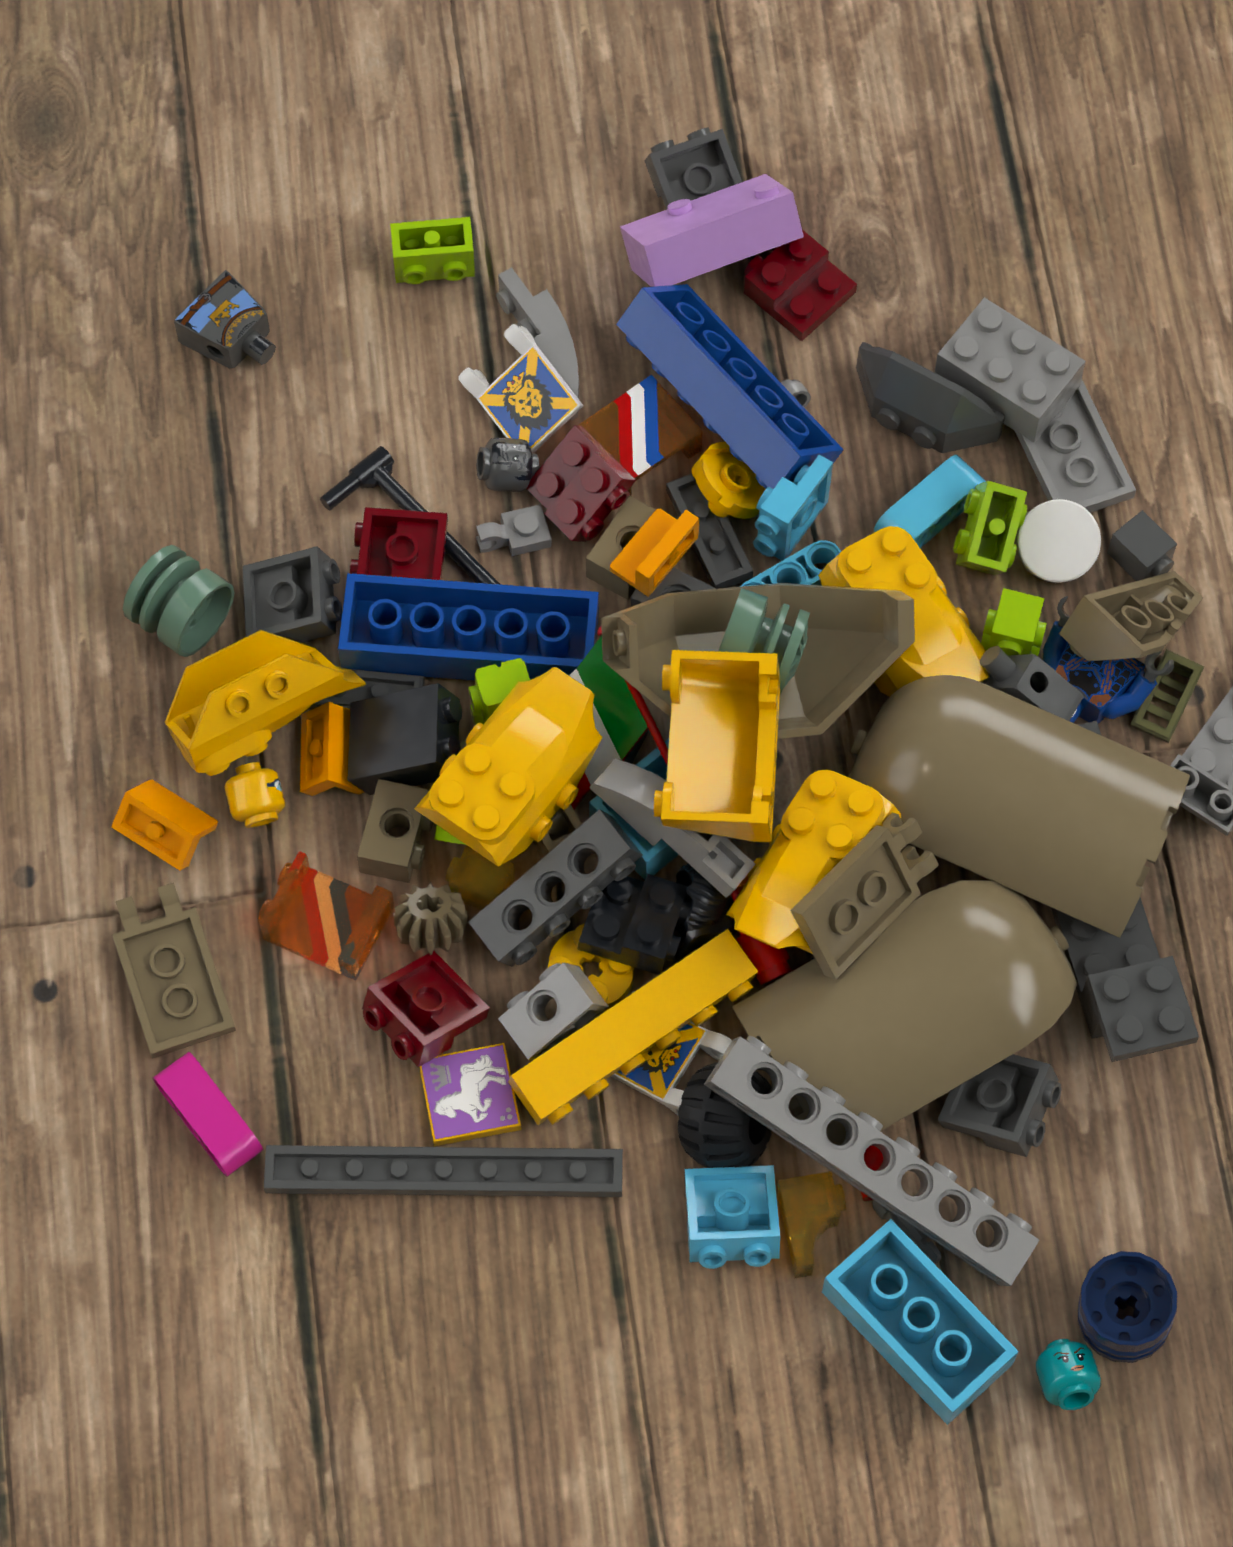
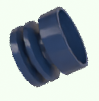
M1124 1251L1103 1257L1089 1269L1082 1284L1078 1302V1325L1084 1340L1097 1354L1109 1360L1134 1363L1149 1358L1159 1350L1170 1333L1177 1312V1290L1170 1273L1157 1260L1140 1252ZM1128 1305L1134 1309L1133 1316L1128 1315L1124 1320L1117 1317L1119 1309L1124 1310Z

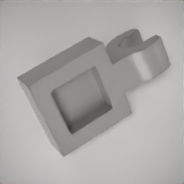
M541 504L501 513V524L488 522L476 526L479 535L476 536L480 553L508 546L511 556L551 547L552 539Z

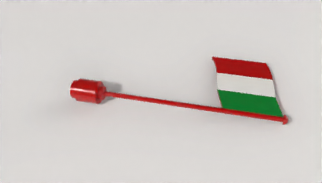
M601 626L597 632L600 638L577 669L569 675L593 692L594 723L597 731L602 736L600 744L577 785L579 790L574 801L571 803L574 810L591 790L589 787L614 759L624 761L648 729L666 765L668 763V748L641 693L603 661ZM737 888L730 894L734 902L739 895ZM739 932L741 936L736 941L757 969L756 977L760 985L791 971L787 962L791 958L786 948H774Z

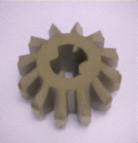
M431 881L427 888L421 889L413 885L410 894H400L398 906L395 907V912L393 913L394 926H396L401 944H410L413 953L422 948L427 949L430 955L436 948L449 951L451 943L461 942L464 930H466V924H468L467 911L465 910L464 901L461 899V894L451 893L448 884L440 888H434Z

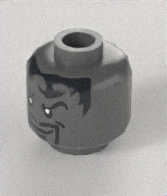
M491 438L486 446L480 447L476 463L477 476L479 480H484L486 487L490 490L521 492L528 487L531 478L539 470V457L537 454H532L531 447L526 440Z

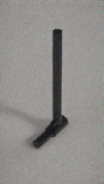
M382 446L378 447L349 470L347 477L320 497L324 507L330 511L359 487L362 489L375 488L378 485L402 510L428 512L391 476L394 460L390 453ZM447 531L445 553L475 583L500 584Z

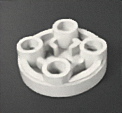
M1063 499L1050 500L1037 505L1027 512L1024 523L1017 532V551L1026 570L1034 576L1054 583L1072 581L1084 575L1095 563L1101 547L1100 530L1092 514L1080 504Z

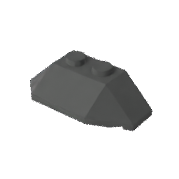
M862 342L860 345L856 369L871 417L877 419L883 427L890 430H898L910 436L921 447L933 448L940 453L970 448L999 440L1005 420L1003 413L996 409L992 410L985 401L967 389L893 351L881 347H873L865 342Z

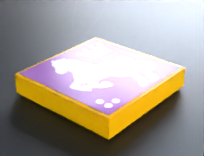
M505 1043L442 1054L419 1067L434 1147L521 1130L515 1093L508 1083L511 1073Z

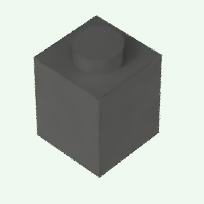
M1142 510L1112 534L1107 554L1135 581L1168 573L1174 565L1172 558L1177 543Z

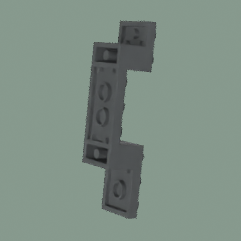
M1097 721L1079 725L1101 735ZM1139 898L1120 938L1051 907L1056 925L1063 933L1070 947L1065 950V955L1072 967L1077 982L1076 990L1091 1038L1104 1037L1111 1062L1197 1043L1199 1035L1173 956L1159 957L1141 898Z

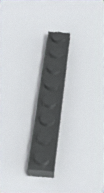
M266 1145L265 1193L622 1197L623 1149Z

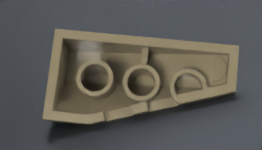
M1175 571L1084 595L1059 634L1070 644L1071 650L1076 655L1087 661L1140 658L1162 651L1203 597Z

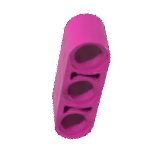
M187 1052L153 1077L154 1083L167 1102L226 1177L263 1151L254 1133L190 1052Z

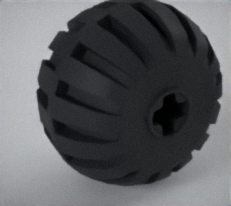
M718 1062L707 1065L691 1077L681 1098L682 1102L679 1105L678 1133L681 1145L691 1158L706 1168L751 1166L764 1153L767 1148L766 1145L770 1141L772 1131L704 1085ZM755 1071L751 1077L752 1087L760 1094H767L771 1089L770 1083L758 1071Z

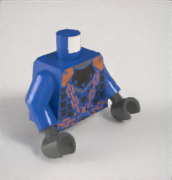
M1068 596L1062 598L1057 607L1060 620L1053 623L1043 648V661L1084 695L1070 722L1074 723L1080 717L1088 723L1097 721L1099 724L1104 718L1115 719L1138 710L1157 685L1156 678L1172 672L1174 661L1169 660L1164 668L1158 671L1154 666V661L1161 651L1147 655L1145 664L1136 658L1087 661L1079 657L1071 650L1070 644L1059 634L1070 617L1064 611V604Z

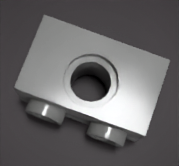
M556 963L550 966L540 975L539 980L541 982L529 992H521L512 998L507 1004L508 1010L498 1018L528 1060L536 1059L594 1020L609 1007L579 966L568 963ZM554 998L557 1004V1011L555 1016L548 1020L545 1008L547 1003Z

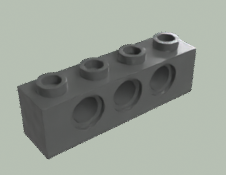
M599 809L469 921V924L498 962L511 967L515 964L522 965L536 954V946L548 936H557L563 932L570 924L569 918L581 908L587 909L597 903L603 896L602 890L612 881H620L632 873L636 867L635 862L643 854L613 816ZM596 853L598 865L593 872L586 874L584 871L585 860L590 855ZM563 881L565 884L564 896L559 901L553 902L551 898L552 889L557 883ZM530 909L532 912V922L526 929L521 930L519 918L523 912Z

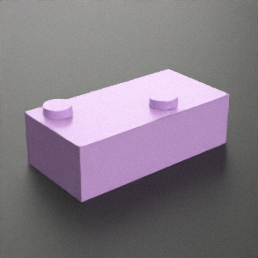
M767 174L692 201L689 199L674 201L667 206V210L620 226L632 271L651 287L674 285L804 237L793 192Z

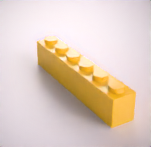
M727 929L512 1074L508 1083L537 1125H540L547 1119L551 1125H554L574 1111L570 1104L579 1097L585 1095L588 1100H591L610 1086L606 1080L619 1070L626 1076L646 1062L643 1057L645 1052L654 1046H657L662 1051L679 1040L682 1035L678 1030L693 1021L697 1027L718 1012L714 1007L717 1003L726 997L731 1002H734L753 989L750 981L753 980L758 971L729 929Z

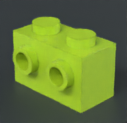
M470 217L390 223L396 283L420 284L428 280L447 279L458 281L465 277H475Z
M992 481L977 484L975 490L970 489L964 504V513L968 514L965 530L960 529L958 531L953 547V552L958 554L956 565L991 575L1007 572V568L1012 566L1016 555L1017 545L1014 544L1017 530L1023 525L1027 513V505L1024 504L1027 491Z
M1003 588L998 610L989 609L981 640L984 649L987 651L993 646H999L1008 656L1024 654L1039 656L1047 623L1039 621L1045 598Z

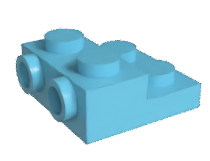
M819 454L810 467L805 464L800 469L794 482L782 477L774 489L768 487L763 492L756 507L760 510L759 517L754 523L758 534L753 541L754 547L761 554L767 557L774 556L781 561L788 558L828 503L833 468L832 461Z
M774 1165L685 1169L690 1262H699L705 1268L714 1269L723 1266L726 1261L745 1260L750 1266L760 1267L768 1264L771 1259H780V1227Z

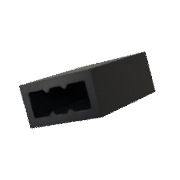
M436 683L350 702L347 781L368 795H374L378 779L410 786L435 782L440 776L439 773L445 761L452 754L457 755L461 751L459 721L462 719V706L460 699L442 685Z

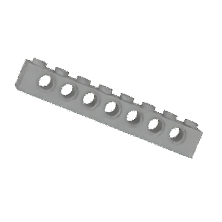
M750 1035L746 1040L741 1036L732 1040L704 1083L705 1086L998 1285L1011 1286L1040 1241L1029 1233L1032 1229L1029 1223L1013 1213H1009L1005 1217L992 1208L995 1201L991 1197L973 1187L970 1191H967L955 1183L958 1176L950 1169L937 1162L930 1166L917 1157L920 1150L901 1137H897L894 1141L880 1132L883 1125L872 1116L864 1112H860L857 1116L843 1106L846 1100L841 1095L828 1087L823 1086L819 1090L808 1083L806 1079L809 1075L797 1065L789 1061L782 1065L769 1056L771 1049L760 1040ZM756 1070H763L771 1077L772 1087L767 1094H760L752 1087L751 1077ZM794 1095L802 1096L808 1102L809 1112L804 1120L796 1119L789 1111V1101ZM832 1120L840 1122L845 1127L846 1138L841 1145L831 1143L826 1135L827 1126ZM870 1145L877 1147L883 1155V1164L877 1171L868 1168L864 1162V1152ZM907 1171L914 1172L920 1180V1189L915 1196L905 1193L901 1185L902 1177ZM945 1196L952 1198L957 1205L956 1217L950 1222L943 1219L939 1213V1203ZM983 1221L989 1223L994 1230V1240L988 1247L980 1244L976 1237L977 1227Z

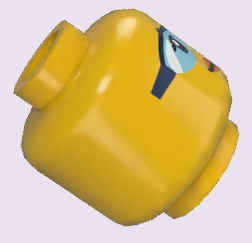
M260 762L247 763L236 767V775L225 783V793L233 819L238 822H244L246 828L263 826L279 819L278 813L285 807V798L278 773L269 768L261 769Z

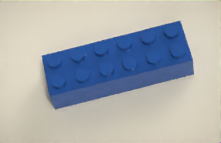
M688 284L642 287L616 325L626 334L627 342L635 349L640 350L652 362L653 370L660 376L667 378L678 390L679 398L686 404L694 407L704 418L705 426L721 436L730 446L729 450L732 455L748 465L756 474L758 483L765 489L768 487L774 489L782 477L794 482L800 469L805 464L810 467L819 454L834 463L844 450Z
M347 573L338 645L341 668L475 681V673L478 668L493 664L501 667V662L521 658L525 661L530 680L544 674L552 667H557L567 675H570L577 669L596 643L599 592Z

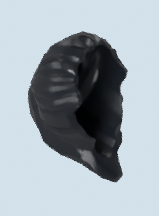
M689 863L681 866L676 874V883L688 886L686 888V899L692 900V906L684 925L678 924L676 929L678 936L681 937V941L674 960L675 963H678L689 952L700 948L725 930L729 929L732 935H735L737 932L734 929L735 919L726 915L734 903L731 895L728 897L722 895Z

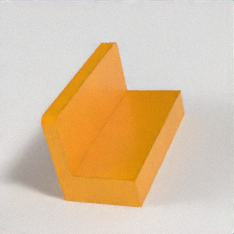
M656 509L612 561L610 571L649 597L697 540L699 518L685 510L676 519L664 510Z
M327 702L301 714L300 792L315 796L333 787H338L358 795L364 793V791L347 781L350 709Z
M148 780L125 792L111 828L181 871L189 866L200 838L214 831L218 825V820L156 781Z

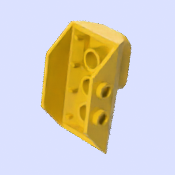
M889 526L876 531L846 547L818 575L822 586L897 590L914 599L915 642L874 682L880 692L890 697L906 684L929 676L953 675L974 679L979 682L989 678L988 672L980 665V659L986 650L970 629L966 614L961 608H955L948 598L945 585L937 576L934 567L906 530Z
M259 630L185 667L164 723L189 765L198 773H206L208 776H213L225 771L231 762L244 755L249 757L263 752L268 747L267 742L272 738V732L297 718L313 703L354 688L365 686L366 682L352 669L333 665L315 647Z
M552 667L544 674L529 681L518 682L484 724L479 722L473 727L467 736V745L457 755L452 754L445 761L440 770V776L414 809L498 867L525 852L534 840L540 842L546 836L553 823L551 818L558 809L565 810L574 801L579 790L577 785L602 740V736L597 731L594 723L593 692L557 667Z
M827 769L818 770L810 774L783 814L781 823L773 830L772 841L769 843L770 846L762 858H757L754 861L755 866L748 873V881L726 914L735 919L734 929L777 949L796 946L813 954L790 910L876 825L883 826V822L892 812L899 814L900 818L901 813L894 804L868 785Z

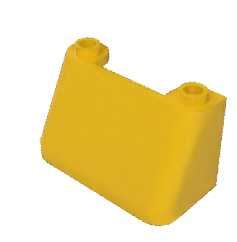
M672 650L671 665L663 664L662 691H670L671 698L667 779L664 782L663 791L655 790L654 817H661L662 825L666 827L752 842L771 843L780 705L778 654Z

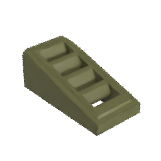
M1166 649L1157 670H1162L1169 660H1173L1174 668L1172 671L1188 678L1189 681L1185 685L1170 677L1158 676L1156 678L1157 685L1139 707L1130 725L1169 743L1203 672L1204 666ZM1159 683L1183 693L1181 698L1178 699L1157 689ZM1155 697L1176 707L1174 713L1151 704L1152 698ZM1146 711L1169 721L1167 728L1144 719Z

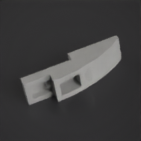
M512 267L498 274L499 292L496 293V297L501 308L506 314L512 313L518 321V327L523 326L528 329L536 345L579 399L578 363L574 343L558 305L547 289L532 296ZM578 412L570 418L571 421L578 417Z
M614 759L589 788L652 846H655L661 839L665 841L722 895L728 897L755 866V863L727 837L663 826L661 817H654L655 790L663 791L666 779L634 764Z

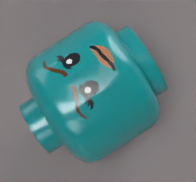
M1069 1339L1055 1340L1047 1345L1046 1350L1039 1355L1035 1362L1036 1373L1045 1399L1050 1404L1059 1406L1064 1410H1077L1087 1406L1093 1401L1094 1396L1101 1387V1378L1093 1353L1083 1343Z

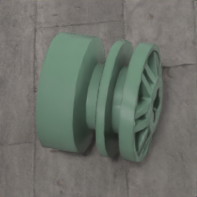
M169 545L152 555L141 567L126 593L123 613L133 623L140 624L144 631L149 633L157 632L158 640L180 656L188 657L204 647L226 619L233 603L234 587L212 570L207 568L201 570L199 561L187 556L186 552L179 547Z
M741 588L718 652L778 654L781 695L783 688L795 675L808 639L807 628L810 612L800 609L792 627L784 624L790 605L784 603L774 619L767 618L765 615L768 597Z

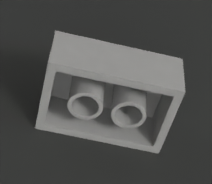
M984 297L937 354L935 373L967 389L985 401L992 410L996 409L1005 415V425L1035 442L1080 387L1086 361Z

